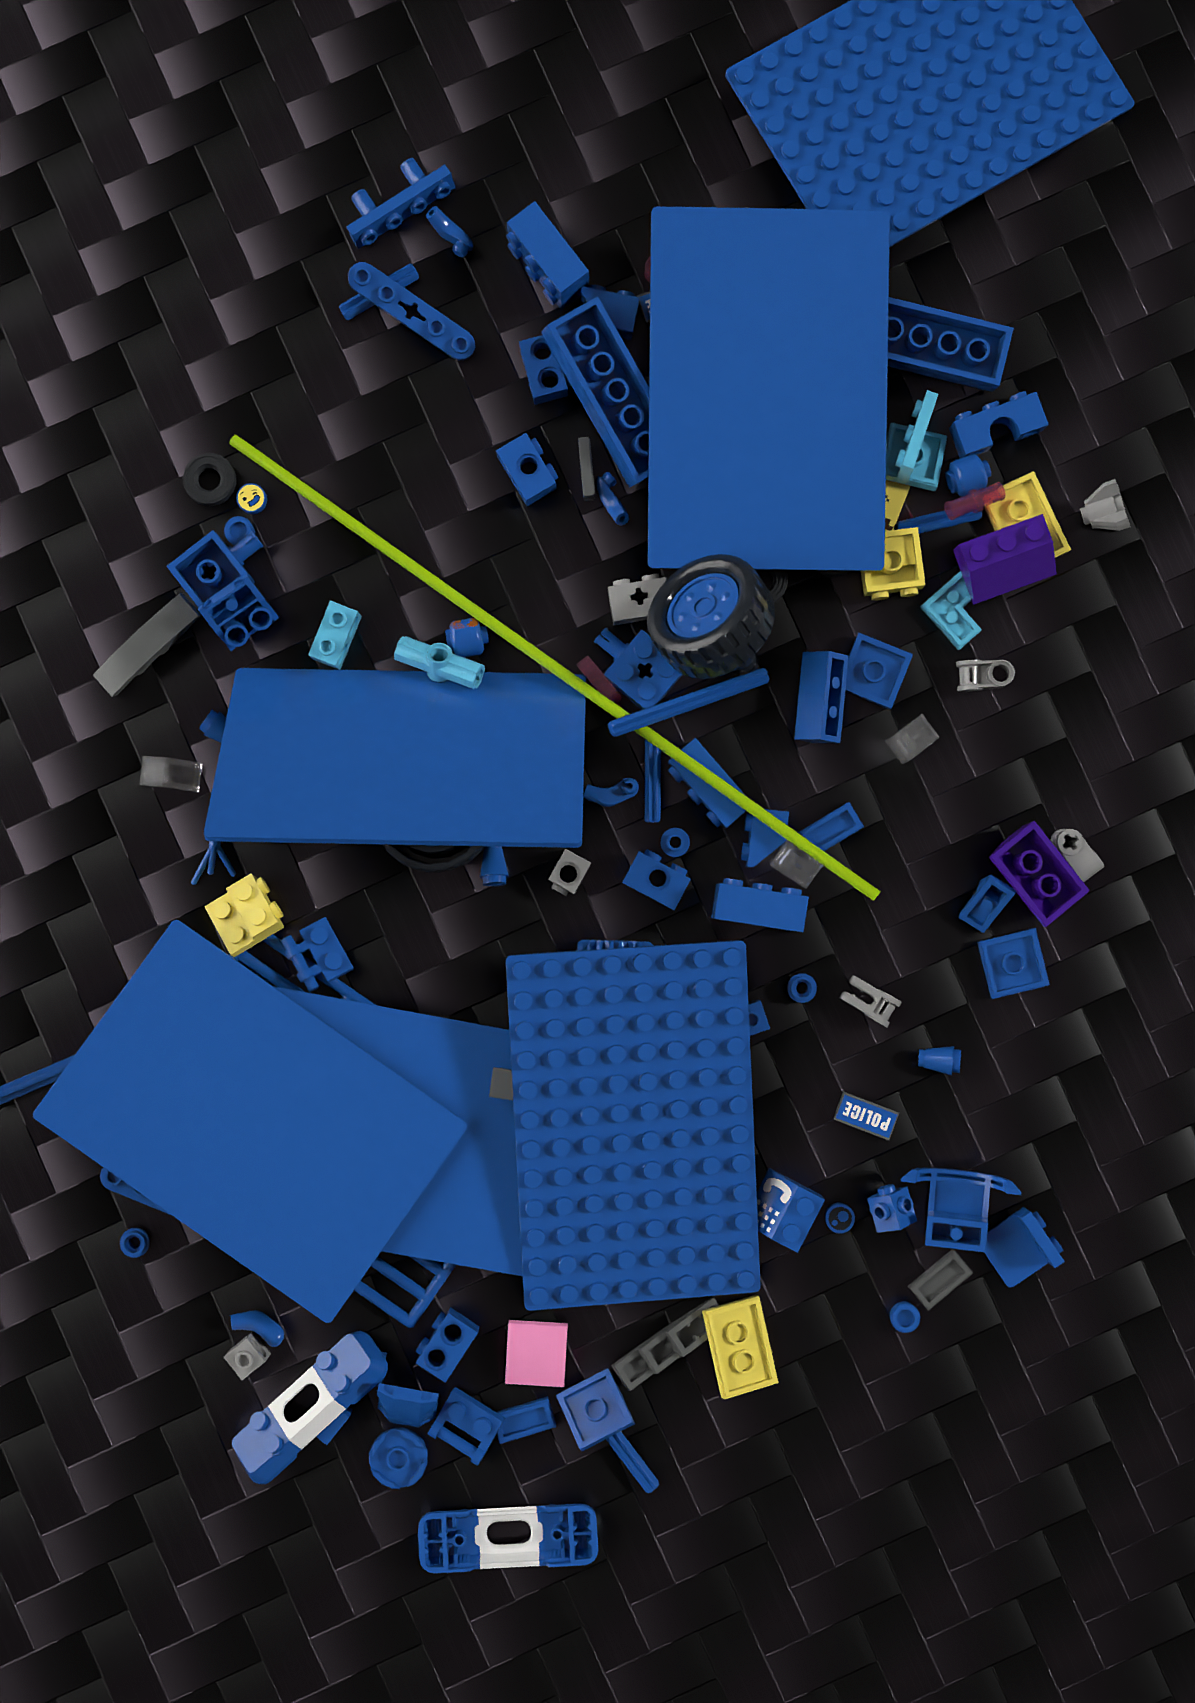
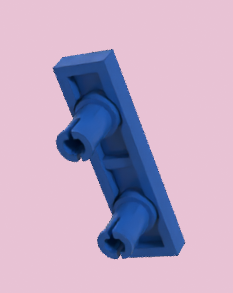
M414 158L404 161L400 168L411 186L378 207L365 189L355 192L351 199L362 217L346 226L356 247L359 249L364 245L372 244L381 234L397 228L402 221L411 215L421 213L427 205L435 200L446 197L451 190L456 188L452 174L447 166L444 164L426 176Z

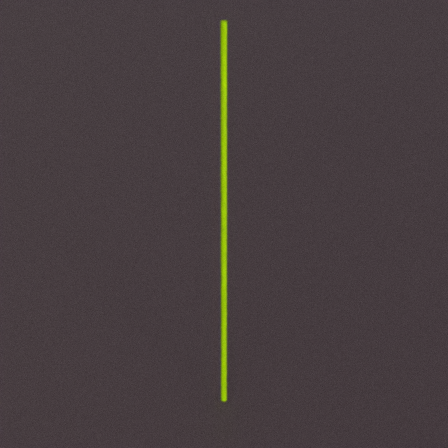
M234 435L231 438L229 444L613 717L618 719L630 714L238 435ZM648 726L634 730L637 734L874 901L879 895L880 891L654 730Z

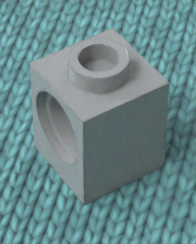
M565 849L548 879L554 882L551 888L567 896L569 891L575 894L591 862ZM567 865L573 866L577 870L576 879L570 883L564 882L560 877L561 869Z
M252 1331L226 1353L224 1359L240 1379L243 1380L265 1363L271 1353Z

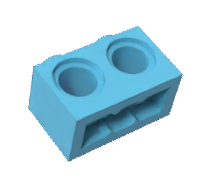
M330 600L308 655L313 660L340 670L362 617L359 612Z

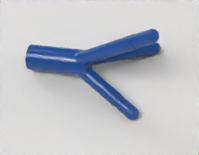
M209 841V848L191 881L192 885L197 884L208 862V874L212 875L214 873L217 853L232 877L236 875L234 868L221 847V841Z

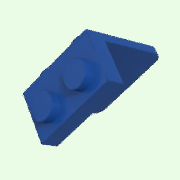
M1022 1207L987 1231L986 1252L984 1253L1008 1287H1014L1048 1263L1056 1268L1065 1262L1059 1254L1063 1251L1061 1245L1054 1236L1049 1238L1044 1232L1043 1228L1046 1227L1044 1220L1037 1211L1032 1213L1025 1207Z

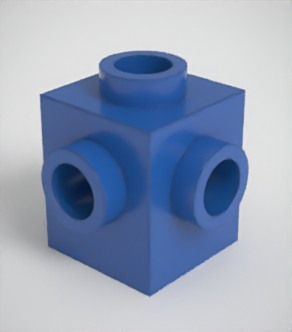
M894 1184L884 1185L877 1188L878 1193L867 1198L877 1232L901 1230L917 1221L908 1187L895 1188Z

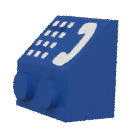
M769 1168L757 1190L758 1231L798 1253L825 1199L821 1194Z

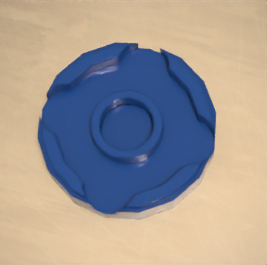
M391 1428L382 1432L375 1439L369 1452V1464L373 1476L382 1485L392 1489L414 1485L423 1476L428 1463V1450L424 1440L416 1432L407 1428Z

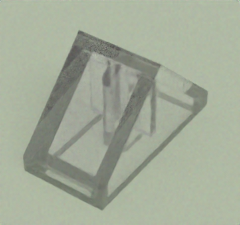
M921 714L885 740V742L900 762L904 764L913 759L938 739L939 736L923 714Z
M143 756L139 785L199 792L202 763L167 757Z
M787 839L769 861L771 866L804 888H807L823 867L821 863Z

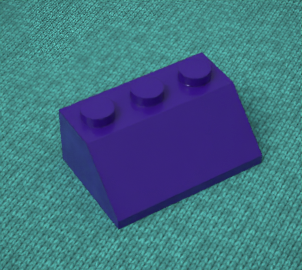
M1043 514L961 543L953 550L973 605L1057 574L1053 540Z
M1035 821L1020 827L989 856L990 860L1044 927H1047L1090 891Z

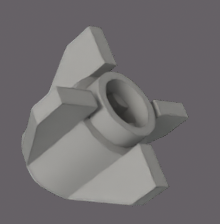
M1115 479L1103 483L1087 500H1084L1085 507L1080 508L1084 524L1091 523L1092 529L1101 528L1120 531L1131 527Z

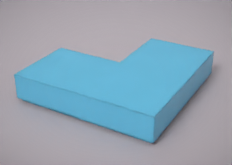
M961 571L920 606L958 650L982 630L963 609L971 601V597Z

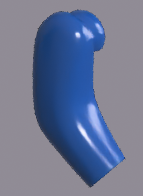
M434 206L427 212L426 218L442 238L454 244L453 252L457 256L465 257L468 251L473 250L474 245L470 237L438 207Z
M605 472L602 477L598 475L595 479L599 497L612 519L619 526L625 525L629 521V515L624 505L610 489L616 485L617 481L610 472Z
M625 778L610 788H600L587 784L583 798L604 807H611L635 796L639 790V785L633 778Z
M254 1310L230 1315L232 1330L254 1331L271 1347H277L284 1339L282 1327L261 1311Z

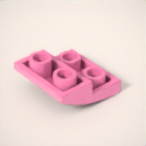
M509 1320L505 1384L564 1387L568 1323Z

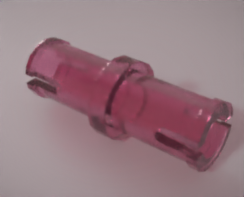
M996 482L978 491L976 489L970 490L968 495L944 504L946 515L950 520H954L972 511L978 513L983 510V507L1004 500L1006 496L1005 490L1000 482Z

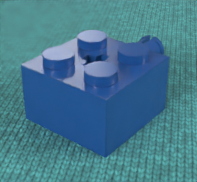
M212 530L166 567L195 604L200 607L214 594L246 574L255 583L243 567V561L264 545L251 531L249 535L235 546H227L221 537ZM210 569L215 571L213 579H210L207 573Z
M608 628L601 632L603 637L598 635L594 641L614 657V663L604 673V679L641 710L657 705L682 676L666 661L652 642L651 637L642 629L630 644H624ZM649 667L652 677L645 676L643 679L640 678V670L638 668L645 669Z

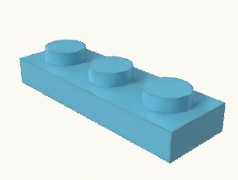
M927 390L923 401L918 399L912 412V417H915L916 421L914 425H908L903 441L907 442L908 445L906 450L900 449L895 466L900 469L896 479L908 482L938 397L937 393Z

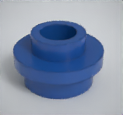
M671 828L664 832L660 844L665 854L671 857H679L687 852L690 846V839L684 830ZM672 837H678L681 840V845L678 848L671 847L670 839Z
M800 973L794 975L789 980L787 991L794 1001L805 1003L814 998L817 985L810 975ZM804 982L807 985V990L805 993L800 994L797 992L796 987L799 983Z
M134 1227L128 1229L121 1236V1250L125 1255L132 1258L144 1255L150 1247L149 1235L141 1228ZM132 1237L139 1238V1247H134L131 1244Z

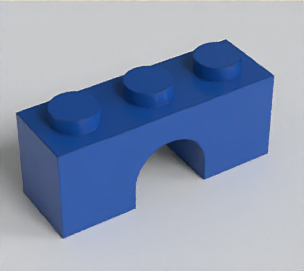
M1026 391L1011 396L1009 398L1010 401L1000 405L999 401H995L983 406V411L972 415L971 411H967L957 415L955 421L949 427V431L959 458L987 452L993 446L990 436V426L993 424L1007 426L1011 430L1015 441L1042 432L1049 424L1037 392L1027 395Z

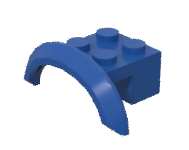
M916 1168L901 1178V1182L909 1183L930 1181L925 1237L926 1246L986 1252L990 1187L1001 1190L1006 1194L1021 1195V1191L1009 1179L966 1170Z

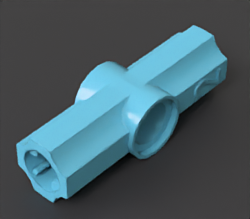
M402 636L394 652L395 660L426 671L427 676L436 682L450 680L469 688L477 689L482 682L485 672V665L453 654L452 649L444 643L428 645L407 636Z

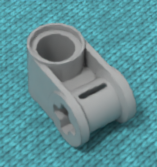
M1006 660L956 662V667L959 668L960 686L957 687V691L975 692L1003 688L1013 680L1015 674L1014 667ZM995 667L1004 669L1006 672L1005 681L999 682L993 678L992 671Z
M1059 829L1052 834L1050 841L1083 882L1104 868V864L1099 856L1090 848L1077 830ZM1064 837H1071V840L1068 842L1070 847H1063L1065 843Z

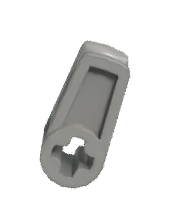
M852 975L849 981L850 984L858 988L860 992L870 995L873 998V1003L867 1004L855 997V994H850L846 991L842 992L839 998L887 1028L890 1023L888 1022L889 1017L895 1007H899L902 1002ZM886 1002L884 1009L882 1010L881 1014H879V1012L881 1011L882 1007Z

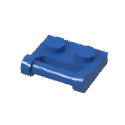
M455 1387L431 1426L428 1435L434 1439L440 1438L470 1457V1462L478 1466L505 1418ZM446 1421L479 1440L481 1443L478 1448L445 1428L444 1424Z

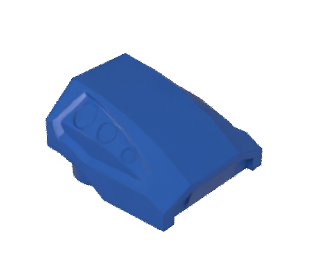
M247 574L224 587L198 607L199 612L230 651L244 645L248 638H250V635L257 630L267 629L273 620L275 621L279 618Z
M379 1383L377 1396L379 1397L378 1409L390 1423L419 1428L436 1418L439 1394Z

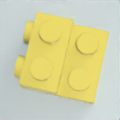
M918 527L885 531L884 568L880 571H861L864 596H871L873 601L888 599L889 593L900 592L901 597L918 595V590L925 586Z
M252 873L227 887L226 890L228 892L204 906L227 950L233 957L238 956L284 928L280 920L283 917L281 909L275 901L271 903L267 896V893L270 892L269 887L262 877L256 878Z

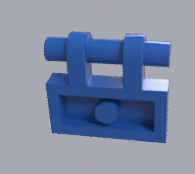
M326 917L299 930L304 940L300 944L295 943L292 935L281 940L286 949L284 954L288 960H292L298 971L297 977L300 983H304L309 992L319 987L315 979L317 975L322 973L326 982L329 983L353 970L350 960ZM307 951H310L316 962V965L312 967L307 965L302 955Z

